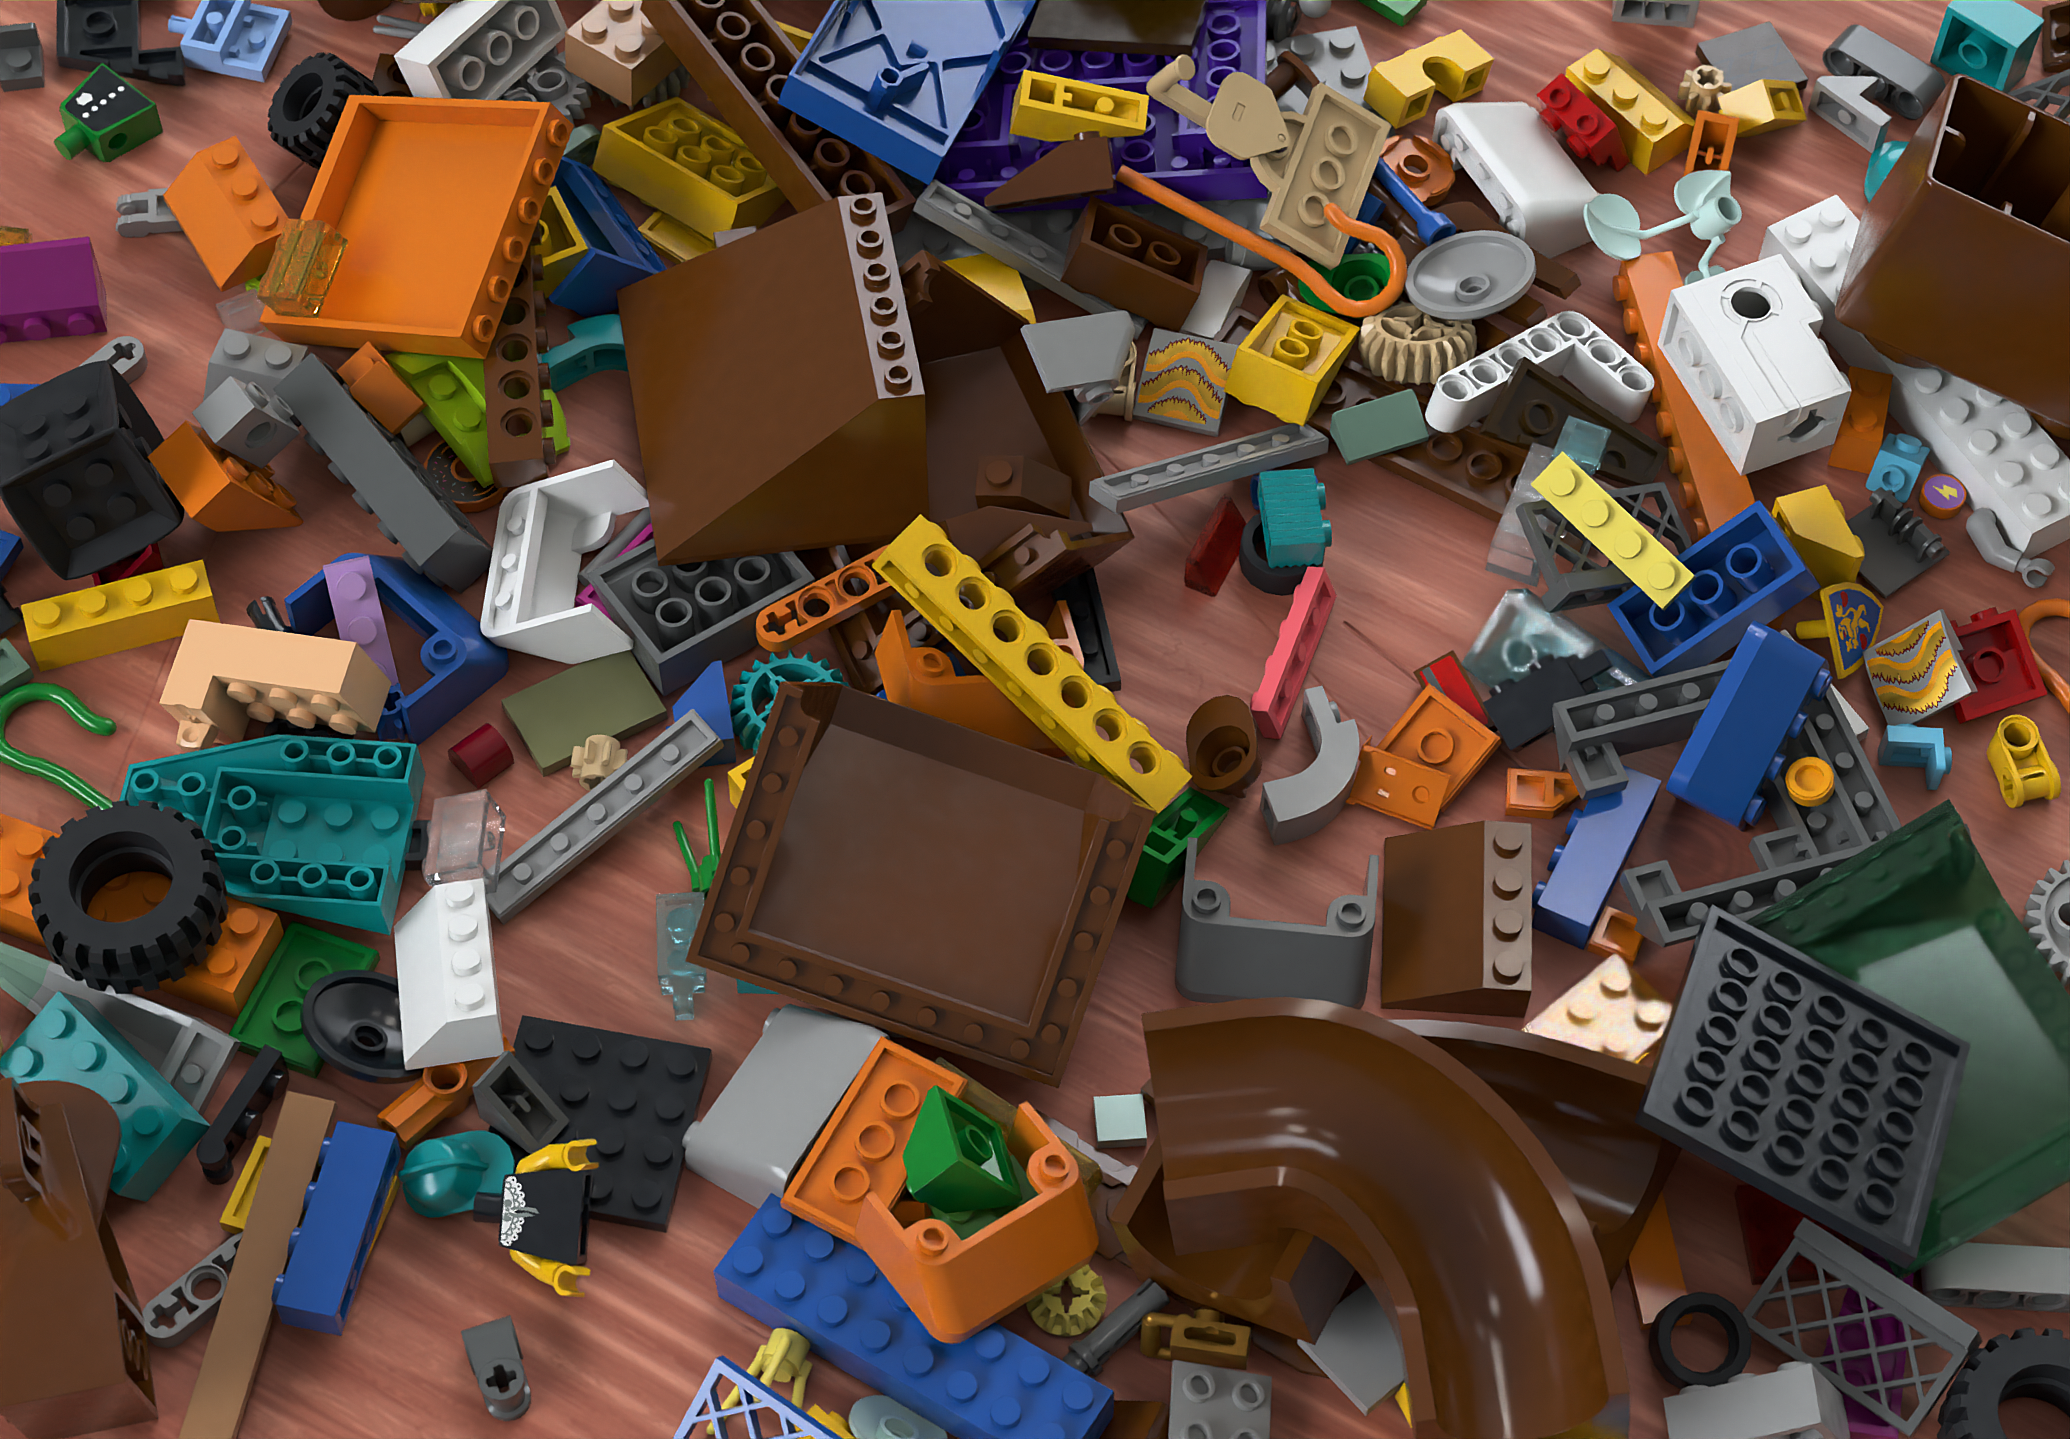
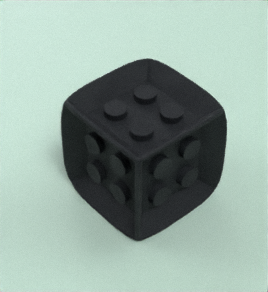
M106 360L88 363L67 371L26 391L0 407L1 499L36 552L49 568L63 580L78 579L96 573L146 549L150 543H157L181 525L185 513L181 503L148 459V456L164 441L159 429L124 377Z

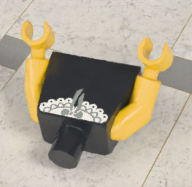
M596 1139L549 1144L521 1159L517 1165L516 1173L504 1175L502 1194L477 1192L474 1199V1221L500 1224L499 1246L510 1249V1255L514 1262L539 1281L554 1286L556 1292L561 1296L584 1297L585 1292L578 1291L576 1287V1279L578 1275L590 1276L591 1273L587 1267L570 1265H578L587 1261L594 1169L598 1168L599 1162L590 1163L586 1156V1150L590 1145H597Z

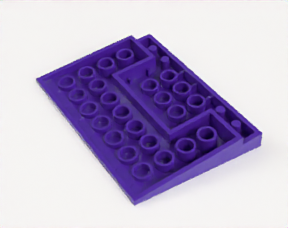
M1209 0L1196 47L1191 57L1195 64V74L1192 79L1188 81L1181 79L1177 83L1212 104L1223 79L1234 72L1246 73L1267 86V0ZM1037 8L1032 9L939 168L934 180L987 209L984 197L1063 142H1068H1049L1009 133L1013 101L1024 70L1149 95L1146 91L1148 81L1166 65L1175 61L1178 56L1029 48L1027 36ZM1150 95L1144 135L1109 138L1112 144L1115 176H1117L1121 166L1125 165L1194 202L1268 198V188L1258 180L1251 168L1250 159H1236L1216 147L1208 138L1205 128ZM1117 180V194L1096 196V198L1114 206L1161 204ZM926 183L923 184V192L929 186ZM1089 198L999 210L992 213L1085 208Z

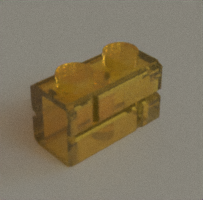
M287 219L282 234L276 241L275 251L266 274L260 281L257 298L281 316L318 318L347 247L348 240L323 221L307 220L306 222L302 219Z

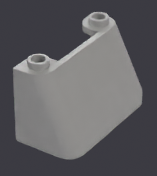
M787 1004L781 1010L775 1008L764 1023L762 1037L701 1122L695 1121L688 1128L682 1141V1147L686 1148V1168L758 1209L770 1193L782 1199L881 1036L890 1040L889 1035L873 1026L793 1004Z

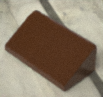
M2070 0L2042 7V18L2045 20L2042 26L2043 69L2045 72L2061 73L2070 69Z

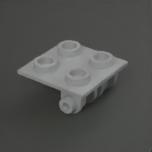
M1174 1360L1172 1363L1168 1439H1269L1272 1377Z

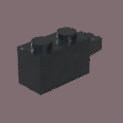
M1603 649L1582 660L1576 652L1567 657L1561 655L1557 658L1554 657L1553 653L1548 654L1532 663L1528 667L1531 674L1515 682L1513 677L1489 690L1492 697L1484 701L1483 705L1510 751L1518 753L1555 731L1552 711L1554 703L1590 695V693L1598 689L1593 679L1613 668Z

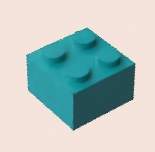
M1953 0L1947 6L1930 62L1952 76L1964 74L2004 93H2008L2025 76L2045 20L2013 0Z

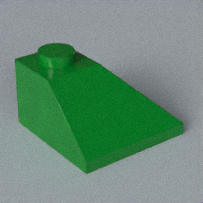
M935 1085L926 1095L902 1155L908 1176L906 1185L911 1195L920 1203L927 1202L945 1214L1011 1206L1023 1200L1000 1125L939 1086Z

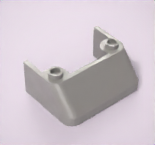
M1121 310L1024 325L1021 328V333L1047 393L1064 391L1078 423L1082 426L1102 403L1113 397V391L1120 382L1134 337L1135 327L1129 313Z

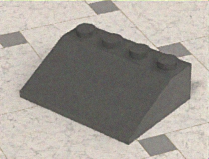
M654 538L587 573L590 583L615 625L634 641L633 649L630 650L638 664L663 696L697 679L712 662L722 661V664L759 645L756 637V619L759 613L766 607L815 582V578L793 551L658 567ZM817 599L809 600L804 605V611L808 615L812 616L819 612ZM792 610V620L796 619L797 623H799L796 616V611ZM775 622L769 623V632L775 631L779 634L784 631V625L779 627Z

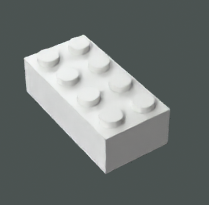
M463 0L459 3H452L397 52L394 58L413 97L496 100L565 37V32L568 28L555 0Z

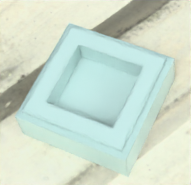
M1143 1094L1094 1097L1093 1107L1097 1149L1146 1146L1147 1133Z

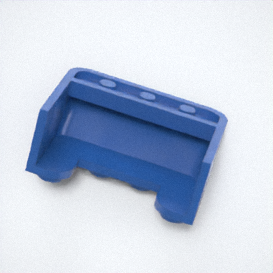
M1754 620L1745 632L1669 778L1666 790L1677 799L1744 832L1747 824L1755 827L1768 803L1764 800L1765 798L1761 797L1764 791L1762 786L1766 779L1774 782L1787 758V756L1780 753L1788 737L1797 739L1809 714L1802 711L1804 706H1808L1812 699L1821 702L1833 680V677L1830 676L1831 672L1828 671L1830 665L1827 659Z

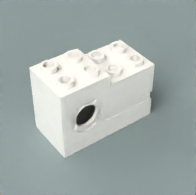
M1781 254L1671 290L1657 344L1740 476L1834 444L1852 391L1848 377L1845 373L1839 372L1829 357L1826 344L1822 339L1818 338L1824 319L1819 304L1810 299L1802 287L1797 271L1789 267Z

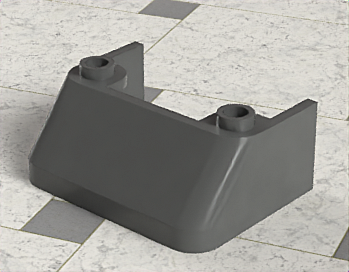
M1188 837L1175 970V985L1178 992L1188 1000L1205 1003H1220L1254 998L1294 997L1329 1001L1360 1010L1365 1002L1376 915L1379 855H1369L1363 895H1343L1336 898L1328 907L1326 926L1230 917L1231 901L1226 889L1212 881L1194 879L1198 838Z

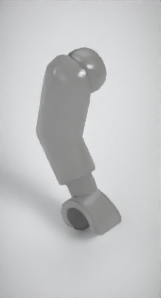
M1980 508L1974 511L1968 517L1966 530L1983 559L1989 564L2012 573L2016 571L2023 573V580L2028 587L2039 588L2043 586L2047 577L2037 574L2034 570H2038L2044 575H2051L2055 569L2053 563L2041 558L2030 560L2023 557L2022 552L2006 546L1995 525V514L1988 508Z

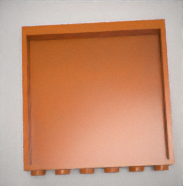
M349 95L259 322L281 340L288 343L361 348L369 341L379 350L486 359L574 125L550 102Z

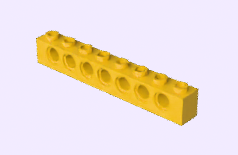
M920 514L871 565L1078 766L1106 775L1156 810L1155 816L1162 811L1191 779L1192 775L1184 768L1181 759L1173 752L1165 750L1154 740L1143 722L1126 713L1117 704L1116 698L1110 690L1102 685H1097L1083 671L1082 665L1073 655L1063 652L1049 638L1048 632L1040 623L1030 620L1015 605L1014 599L1006 590L996 587L984 576L973 558L962 554L947 540V536L940 526L927 521ZM925 563L934 565L939 570L941 577L932 575L927 570ZM959 595L970 599L974 605V610L965 607L961 603ZM993 628L1003 631L1007 636L1008 643L999 640L994 634ZM1027 660L1036 663L1041 669L1042 675L1032 672ZM1061 693L1069 695L1073 699L1076 708L1069 707L1063 701ZM1095 726H1100L1107 732L1109 741L1102 739L1097 734ZM1129 758L1139 762L1143 774L1136 772L1132 768Z

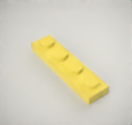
M1563 451L1531 483V486L1663 611L1696 579V576Z

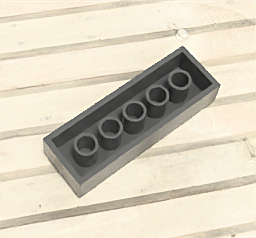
M311 352L273 389L293 411L294 414L290 417L291 421L297 427L302 425L308 433L304 436V439L318 454L323 456L326 453L332 460L328 465L331 472L345 485L350 483L357 490L352 495L355 501L367 513L372 515L375 512L381 521L377 524L379 530L392 543L396 545L399 542L406 551L402 554V557L409 566L420 575L424 572L438 587L442 588L447 584L462 594L490 567L493 548L398 435L395 436L388 431L349 393V385L334 368Z

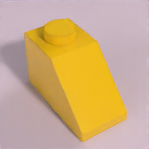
M1761 79L1718 97L1721 106L1719 114L1740 118L1736 137L1748 138L1807 121L1795 81Z

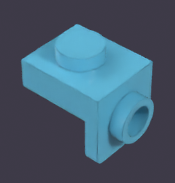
M1889 433L1878 452L1866 482V488L1871 491H1876L1880 487L1885 491L1892 490L1899 502H1907L1916 479L1926 462L1930 448L1922 446V442L1911 435L1902 433L1894 435Z
M1913 724L1887 725L1878 747L1879 765L1925 768L1927 790H1937L1943 775L1949 774L1951 771L1952 751L1950 747L1944 746L1943 728L1917 727Z

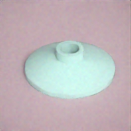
M873 1395L864 1397L853 1405L849 1414V1426L857 1439H948L945 1430L897 1403L889 1396Z

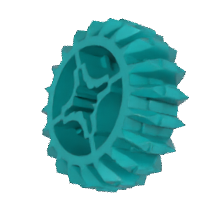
M791 649L785 659H779L772 652L768 664L755 659L752 666L753 672L742 671L739 678L740 684L733 685L731 692L732 701L729 704L733 733H735V736L740 737V744L744 750L753 748V756H755L781 681L836 682L848 687L850 686L848 682H843V675L839 668L830 670V664L826 658L814 663L813 656L809 651L802 659L796 658ZM768 697L771 702L765 706V711L757 716L755 713L756 709Z

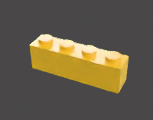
M203 559L21 605L28 640L40 672L183 636L189 619L220 623Z

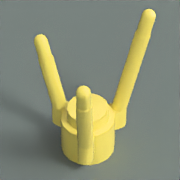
M776 1328L773 1330L767 1345L760 1346L754 1361L746 1372L756 1378L762 1369L764 1373L760 1381L770 1387L773 1380L789 1382L792 1376L795 1377L791 1403L802 1410L806 1380L813 1366L811 1362L805 1359L810 1343L805 1337L795 1331ZM737 1385L722 1404V1409L735 1407L741 1399ZM753 1396L754 1402L760 1401L759 1399ZM712 1421L706 1429L709 1435L715 1434Z

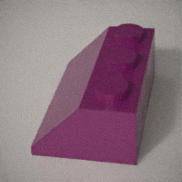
M90 237L0 246V344L27 340L39 341L47 338L73 335L85 336L91 333L107 332L106 289Z

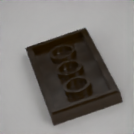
M1040 0L1027 36L1029 48L1180 56L1183 54L1192 57L1209 0Z

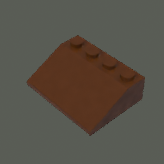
M1484 820L1385 838L1381 1008L1525 1018L1532 993V824Z

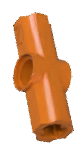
M502 1033L504 1051H510L515 1056V1049ZM500 1056L425 1067L423 1077L376 1116L377 1124L382 1130L396 1133L399 1147L407 1150L441 1120L455 1117L467 1108L470 1096L474 1093L472 1086ZM447 1083L456 1085L452 1089L442 1090L437 1088L438 1086Z

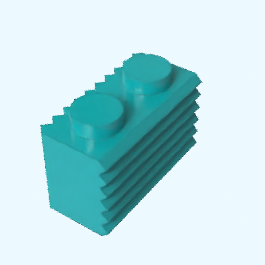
M1314 468L1260 472L1257 494L1268 566L1272 569L1276 566L1283 568L1286 565L1289 567L1294 565L1300 567L1304 564L1310 566L1313 563L1318 566L1323 562L1324 548L1331 547L1332 545L1330 520H1322L1320 510H1325L1326 508L1324 483H1316Z

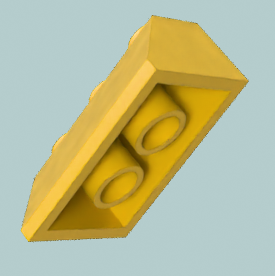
M1596 48L1567 67L1565 76L1617 125L1630 162L1644 175H1648L1689 148L1695 120L1621 56Z

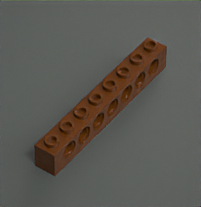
M539 220L486 359H483L488 456L495 488L522 486L549 478L548 465L556 464L553 437L547 438L546 427L554 426L551 400H544V390L551 389V375L549 364L542 363L541 353H549V342L546 326L540 327L539 317L547 316L544 290H537V281H544L542 255H535V246L542 245Z

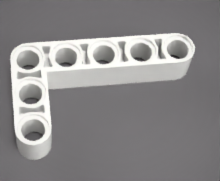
M1564 311L1440 376L1427 406L1425 417L1430 426L1436 430L1452 433L1488 415L1517 361L1523 357L1530 359L1556 377L1562 374L1588 398L1627 423L1635 422L1640 418L1655 381L1647 369L1588 318L1574 311Z

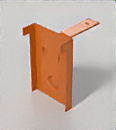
M1371 735L1362 745L1358 760L1361 762L1346 803L1352 805L1357 803L1432 830L1451 775L1371 747Z

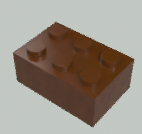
M1091 195L1070 235L1060 281L1068 284L1077 292L1089 293L1109 302L1119 310H1128L1148 319L1158 327H1167L1179 333L1201 293L1208 246Z

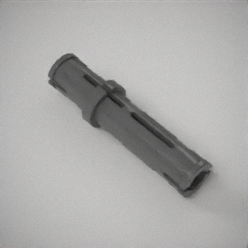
M1150 1278L1146 1279L1126 1301L1121 1303L1082 1341L1075 1340L1068 1346L1070 1352L1061 1361L1089 1377L1091 1375L1097 1377L1103 1371L1102 1365L1109 1357L1142 1328L1143 1316L1150 1312L1159 1313L1170 1303L1169 1297L1156 1282H1153Z

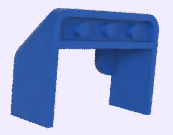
M562 156L551 187L556 186L588 248V252L548 298L553 304L574 310L584 318L605 315L618 309L617 290L664 271L667 268L641 232L638 231V227L604 180L588 166Z
M365 553L343 554L330 564L369 556L379 599L426 640L421 648L420 656L424 669L433 677L400 703L409 743L419 746L506 675L509 669L507 649L495 645L483 635L478 620L440 587L435 585L424 573L418 574L402 557ZM323 569L284 599L291 628L295 634L313 636L335 618Z

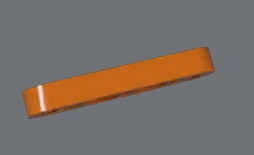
M890 544L762 610L756 619V637L759 644L771 652L788 650L898 592L882 576L881 585H878L876 577L880 574L876 570L874 574L871 570L874 569L871 565ZM860 578L868 583L869 589L861 596H852L846 593L843 586L849 579ZM821 599L829 605L830 609L823 616L812 617L804 611L803 607L809 600ZM792 610H795V611H796V616H797L798 622H799L802 626H800V627L798 626L796 619L792 620V616H791V611H792ZM775 622L779 627L784 625L785 634L779 636L775 631L769 632V623Z

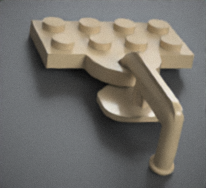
M1182 54L1178 56L1175 61L1166 65L1154 75L1146 85V91L1151 97L1205 128L1208 138L1216 147L1236 159H1250L1251 168L1258 180L1272 192L1259 228L1329 270L1338 266L1350 236L1340 232L1327 220L1323 211L1324 207L1329 203H1335L1347 216L1356 220L1391 124L1322 82L1312 89L1302 115L1294 111L1280 112L1272 90L1243 72H1234L1224 78L1213 104L1177 83L1181 79L1188 81L1195 74V64L1188 55Z

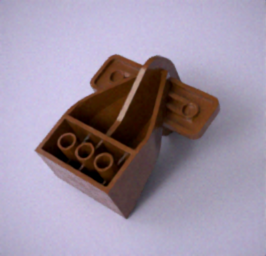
M13 1077L0 1079V1414L6 1418L7 1423L15 1426L28 1439H63L158 1420L144 1317L126 1264L104 1209L121 1143L120 1120L109 1102L87 1087L56 1080L17 1083Z

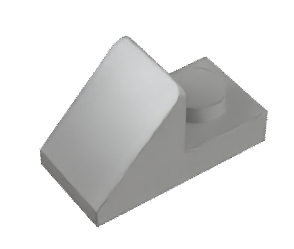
M1821 76L1816 80L1808 108L1869 152L1873 153L1876 148L1884 143L1891 121L1890 116L1884 113L1878 106L1872 104L1879 82L1878 77Z

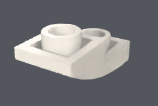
M1212 259L1204 270L1201 293L1179 332L1212 340L1216 333L1220 332L1235 307L1241 306L1253 274L1252 270Z

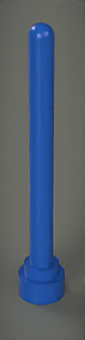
M1379 156L1373 175L1417 222L1418 237L1428 247L1441 239L1455 235L1456 226L1444 213L1430 211Z

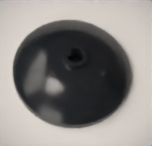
M344 970L326 975L310 987L301 1006V1027L311 1047L330 1066L349 1077L374 1084L406 1083L423 1076L425 1068L405 1069L398 979L374 971Z

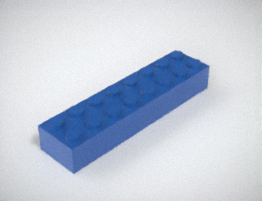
M770 1193L713 1271L718 1296L772 1329L785 1328L799 1333L810 1343L809 1351L880 1393L889 1396L897 1403L958 1439H1099L1114 1416L1113 1390L995 1322L960 1343L948 1344L937 1340L925 1328L866 1251L781 1208V1198Z

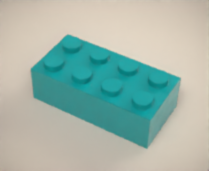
M58 991L0 1058V1073L5 1078L13 1077L17 1083L40 1080L70 1082L95 1091L109 1102L120 1120L122 1132L121 1143L109 1186L117 1195L147 1202L211 1126L88 1000Z

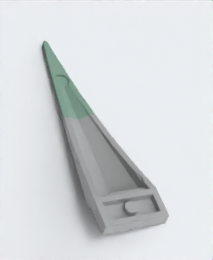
M0 942V988L36 1016L58 991L88 1000L203 1117L241 1041L204 1022L201 1018L135 993L116 994L113 987L109 985L106 991L102 992L89 988L85 979L75 981L64 972L62 965Z

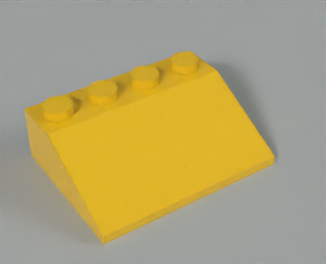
M677 96L603 125L592 170L604 176L611 185L624 188L638 196L645 205L660 209L713 241V232L756 226V229H758L787 200V197L734 129Z

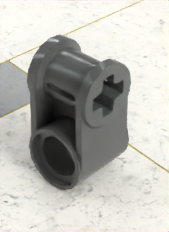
M508 1315L462 1330L461 1334L473 1374L476 1375L489 1413L502 1421H512L523 1416L529 1409L532 1401L531 1391L521 1361L523 1355L511 1316ZM509 1386V1391L501 1393V1388Z

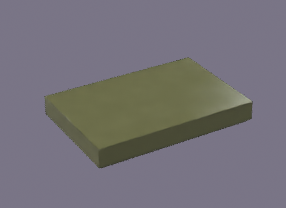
M630 650L582 662L501 700L505 714L543 777L571 765L573 747L580 746L585 748L586 739L592 735H607L620 742L668 719L666 708Z

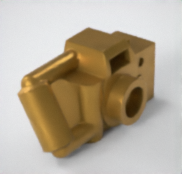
M1208 1309L1196 1310L1193 1318L1187 1314L1177 1316L1150 1312L1143 1316L1140 1351L1147 1357L1247 1370L1251 1345V1327L1225 1324L1224 1315ZM1162 1326L1173 1328L1170 1347L1161 1346Z

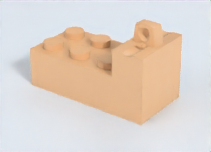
M189 619L159 704L180 723L176 744L183 751L194 752L211 748L213 743L228 745L242 742L250 717L262 722H272L274 718L285 719L303 728H314L315 724L325 725L340 733L349 735L356 734L357 730L375 733L392 682L357 642Z

